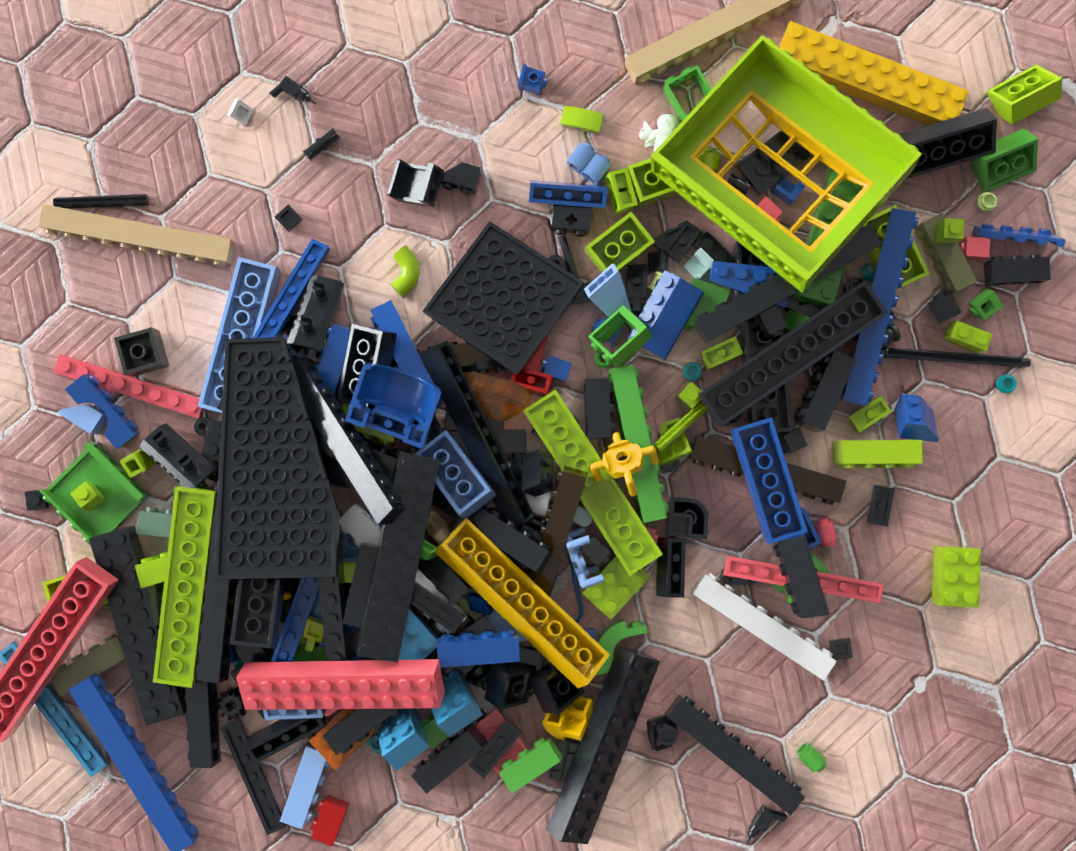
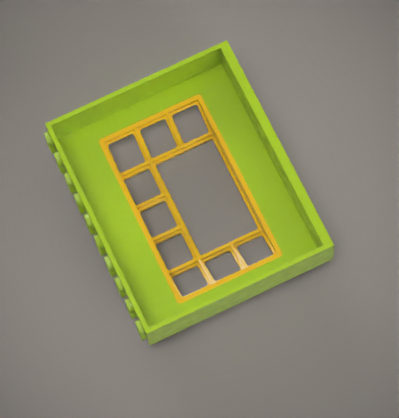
M762 35L651 155V172L803 293L911 174L922 153L919 152L916 146L905 142L901 135L889 130L882 121L873 118L866 109L854 104L850 97H845L838 92L834 85L826 83L819 74L807 69L803 62L795 60L787 50H782L772 39H767ZM749 101H752L767 119L754 134H751L737 118V114ZM730 122H733L747 139L745 144L734 155L730 153L717 137ZM771 124L790 137L778 152H774L758 140ZM795 142L814 155L813 159L802 171L797 170L782 158ZM711 143L728 160L718 173H715L698 159ZM752 145H755L819 195V198L789 230L722 178ZM819 161H822L839 174L826 190H823L806 177ZM844 179L864 187L850 203L830 195ZM824 201L844 208L831 224H826L811 216ZM805 222L825 230L811 246L806 245L794 235Z

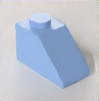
M84 404L62 409L58 412V414L89 434H99L108 420L104 410L96 404Z

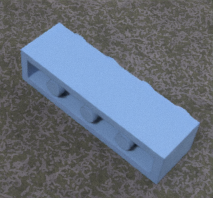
M310 742L305 747L280 822L300 829L306 823H310L313 812L310 811L312 804L316 805L320 795L317 793L318 787H322L326 775L323 774L325 767L329 768L330 766Z

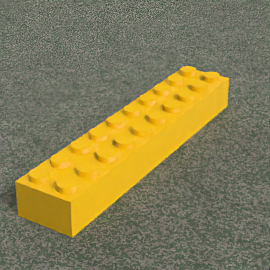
M792 21L789 22L779 44V48L787 50L795 60L803 62L807 69L819 74L826 83L834 85L838 91L925 125L960 116L969 94V90Z
M467 518L459 523L435 549L434 552L577 688L588 685L610 656L603 647Z

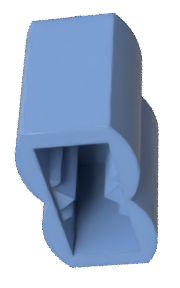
M580 142L568 158L566 164L592 184L598 185L611 167L610 160L603 154H596L594 152L595 149L590 144Z

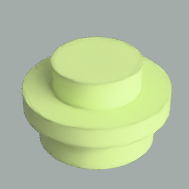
M984 192L978 197L977 205L982 211H991L997 205V197L991 192Z

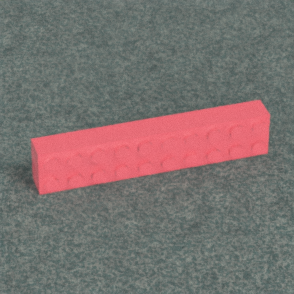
M87 557L74 563L0 673V742L5 741L16 732L119 581Z
M439 659L398 660V663L385 660L245 662L236 677L245 710L440 708L445 694Z

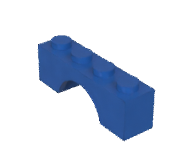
M83 374L65 388L66 392L77 404L93 403L101 407L108 419V426L104 435L116 449L123 447L140 433L137 430L138 426L134 421L128 420L124 415L126 414L124 409L119 405L116 406L112 401L113 397L106 390L103 391L98 385L100 382L94 375Z

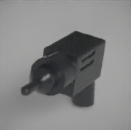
M285 76L281 83L268 93L273 98H276L284 91L295 100L299 98L301 101L305 100L306 102L310 101L316 104V101L311 99L309 92L288 76Z
M761 805L748 828V838L745 843L747 844L751 838H754L756 835L758 836L761 831L765 832L773 819L784 822L788 815Z

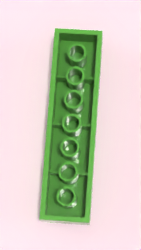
M830 167L827 169L822 187L823 190H826L839 176ZM844 179L830 195L850 203L864 187ZM824 201L816 209L814 218L826 224H831L844 208ZM811 225L806 245L811 246L825 230ZM845 266L809 285L803 293L799 291L793 294L792 298L805 304L810 303L820 306L821 309H824L836 299Z
M633 364L611 368L608 371L610 383L613 384V399L622 440H628L632 444L636 443L641 449L654 446V444L650 443L649 439L652 436L651 427L646 425L645 420L648 417L646 406H642L641 402L642 398H644L643 390L637 384L638 379H640L638 368H634ZM649 455L643 456L641 471L632 474L637 489V495L635 496L637 510L642 523L667 518L666 514L669 513L667 502H664L662 494H665L664 486L658 480V475H660L659 464L653 465Z

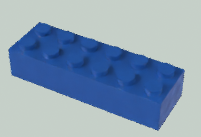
M772 417L730 429L765 543L772 544L808 533Z

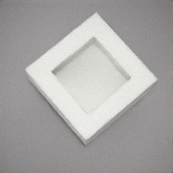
M235 99L227 116L242 126H246L254 109L241 100Z

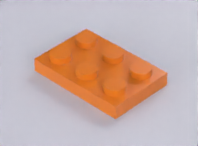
M342 709L326 724L325 728L321 729L309 740L312 746L334 770L339 768L376 732L375 728L368 732L370 735L361 742L359 740L355 741L352 744L354 747L345 754L341 752L336 756L323 738V735L356 709Z

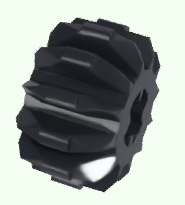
M229 687L226 692L220 693L221 698L217 699V703L220 706L217 707V710L223 711L221 717L227 715L228 721H231L233 717L235 720H239L241 716L247 714L239 687H236L234 690L232 687Z

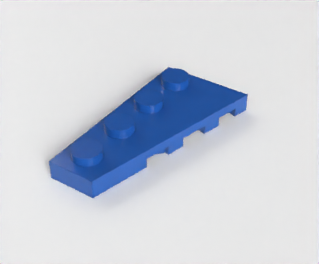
M982 223V226H974L973 234L984 238L1007 240V237H1010V240L1017 242H1026V239H1029L1030 242L1046 245L1047 241L1058 247H1064L1066 239L1051 233L1050 229L1039 228V231H1032L1030 227L1013 229V226L1001 225V228H995L992 224Z
M712 261L709 281L745 294L750 291L749 287L759 282L761 285L767 282L766 277L775 273V271L770 267ZM787 298L776 305L786 309Z

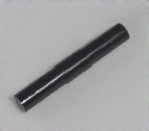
M560 236L558 239L569 272L579 278L566 236Z

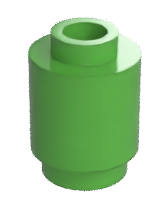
M806 742L797 750L799 759L812 772H821L825 768L826 758L812 744L809 745Z

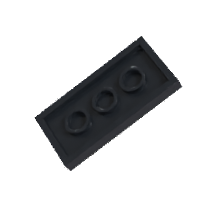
M779 131L764 144L774 152H778L790 137L783 131ZM795 142L782 158L796 168L813 154ZM758 148L736 165L737 169L746 180H749L752 188L759 196L789 173Z

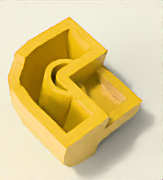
M579 697L559 715L546 713L542 722L545 730L565 741L566 737L581 741L593 713V701L589 698Z

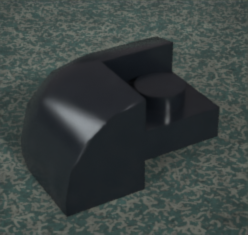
M670 497L667 535L707 539L709 517L704 505L698 500L691 498Z

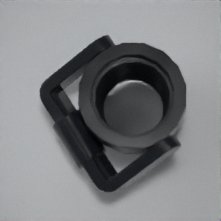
M489 664L475 665L464 678L472 685L486 690L492 666L490 667Z
M660 715L647 720V733L652 750L660 751L672 747L679 734L677 724L667 718L666 715ZM658 740L662 745L657 746L656 741Z

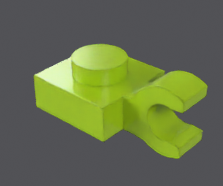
M311 616L307 619L303 637L308 638L305 650L312 653L317 642L321 643L324 639L322 620Z

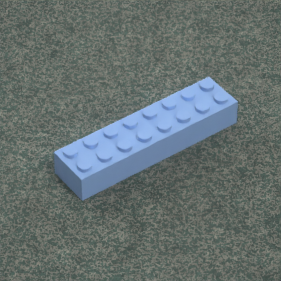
M238 257L198 407L222 413L217 407L223 396L225 339L253 338L274 300L281 270L276 266Z

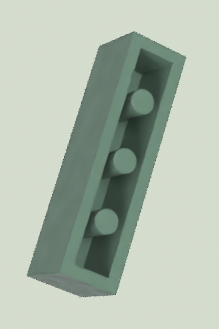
M146 507V510L139 511L136 534L169 538L173 509H165V512H159L158 508Z

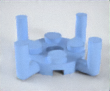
M585 527L570 531L566 542L577 578L583 589L604 582L602 574L586 579L587 576L600 571L598 565L586 568L579 547L591 543L588 535L572 540L587 534Z

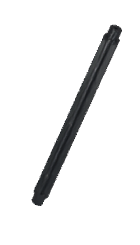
M888 347L881 348L880 353H884L883 358L1001 365L1018 368L1030 367L1031 359L1021 356L1012 357Z

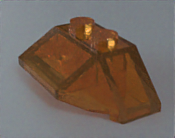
M477 372L464 373L486 418L504 422L522 413L524 409L529 407L533 391L513 381Z

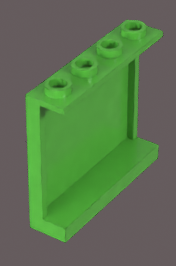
M89 441L84 446L86 450L47 489L40 490L43 494V499L47 503L52 504L57 509L56 512L61 517L66 518L70 522V526L75 531L80 532L88 544H90L88 538L115 531L150 496L132 477L128 476L127 472L97 442ZM85 481L96 485L106 498L102 504L91 512L82 509L70 494Z

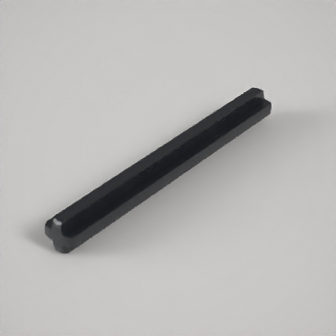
M146 194L55 197L53 199V206L60 208L143 206L149 204V197Z

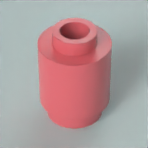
M828 518L817 519L814 528L821 540L820 546L830 547L836 545L835 540L837 536L833 521Z

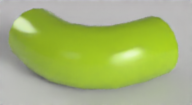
M407 245L400 248L393 255V259L401 268V274L391 283V286L401 298L406 297L414 289L420 276L419 262Z

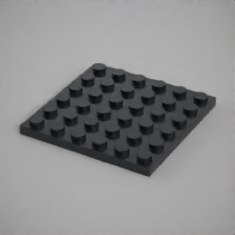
M489 221L423 309V313L518 377L583 287L584 282Z

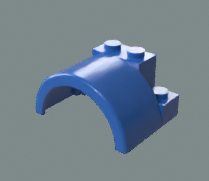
M367 363L362 367L345 421L363 428L369 427L422 449L425 446L431 428L430 424L441 395V389L434 383L412 373L390 366ZM366 404H373L375 407L371 410ZM414 420L418 421L419 424L413 425Z

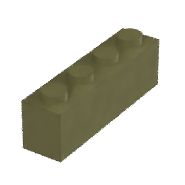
M941 213L919 224L916 228V233L925 245L926 254L931 257L934 263L935 272L942 279L943 288L948 293H955L976 283L977 280L958 242L955 244L935 243L936 223L945 218L944 214Z
M116 634L109 636L105 639V644L100 646L98 643L88 649V654L83 656L81 653L71 659V664L66 665L64 663L59 667L51 681L60 697L69 693L68 690L95 672L99 675L125 660L119 636Z

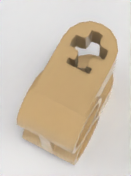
M431 505V516L428 517L426 530L439 545L453 529Z

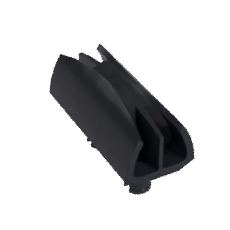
M311 276L306 289L307 293L303 297L304 301L300 305V312L297 313V320L294 321L295 326L291 329L287 340L289 348L295 353H299L303 348L305 354L308 355L312 349L316 351L315 357H320L327 337V331L332 324L345 287L343 282L322 276Z
M167 423L156 428L139 446L179 482L181 486L197 488L202 484L209 489L205 482L206 479L214 482L218 481V469Z

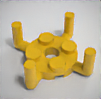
M614 432L612 435L614 443L608 446V450L603 454L602 461L590 465L592 475L596 482L601 481L602 476L599 470L605 468L613 478L624 477L630 496H636L637 489L632 474L641 471L643 456L649 455L651 463L653 465L658 464L659 459L656 448L649 446L641 449L636 443L632 444L628 440H621L620 434ZM621 456H627V457H628V458H627L626 460H624V461H619V460H618Z

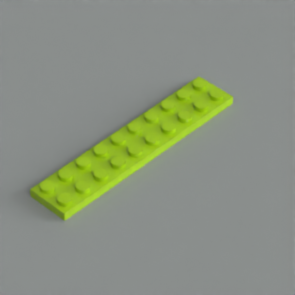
M556 389L524 409L523 412L561 471H563L564 466H569L588 472L580 500L628 575L631 576L662 556V552L611 474L605 468L600 469L602 480L599 482L594 480L590 465L602 460Z
M175 486L153 683L188 688L195 686L198 647L201 636L200 627L203 619L202 608L206 594L204 589L208 576L207 565L210 557L209 547L212 538L216 491Z

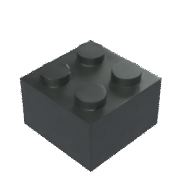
M150 327L114 338L124 375L135 377L170 367L160 330Z

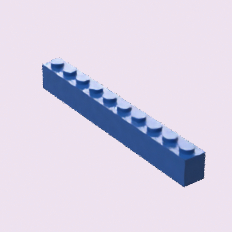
M896 208L891 209L871 287L888 311V314L860 332L854 354L856 361L848 377L843 401L864 406L867 405V402L872 401L874 391H871L872 383L876 384L879 372H875L876 366L882 363L884 353H880L882 345L886 346L889 334H885L887 326L891 327L894 316L890 315L891 309L896 307L899 297L895 295L896 289L902 286L904 277L900 276L901 270L907 267L909 257H905L906 251L912 247L914 237H910L912 229L916 230L919 218L915 217L916 212Z
M95 672L75 684L68 691L170 851H182L192 845L198 837L196 826L191 824L187 818L186 810L180 807L175 793L168 788L165 777L160 775L155 761L150 759L146 753L145 745L136 737L135 729L129 726L124 712L117 707L114 696L105 687L104 680Z

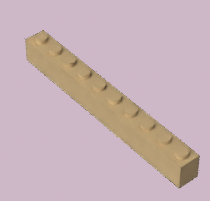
M739 0L627 56L625 66L634 84L639 81L643 83L649 80L651 75L655 73L661 74L668 69L667 67L673 64L677 66L689 56L691 58L696 57L702 50L706 48L711 49L722 40H730L736 33L740 31L746 32L752 25L756 23L762 24L774 14L775 16L780 15L786 8L790 6L796 7L803 0Z
M44 204L42 205L38 227L44 229L45 233L57 236L58 233L64 234V237L76 239V236L83 237L82 240L94 243L95 240H99L104 245L113 246V243L120 244L121 248L132 250V247H137L142 252L150 253L153 250L162 256L174 254L176 258L188 260V257L195 258L194 261L206 263V261H212L214 265L225 267V264L232 265L236 242L228 238Z

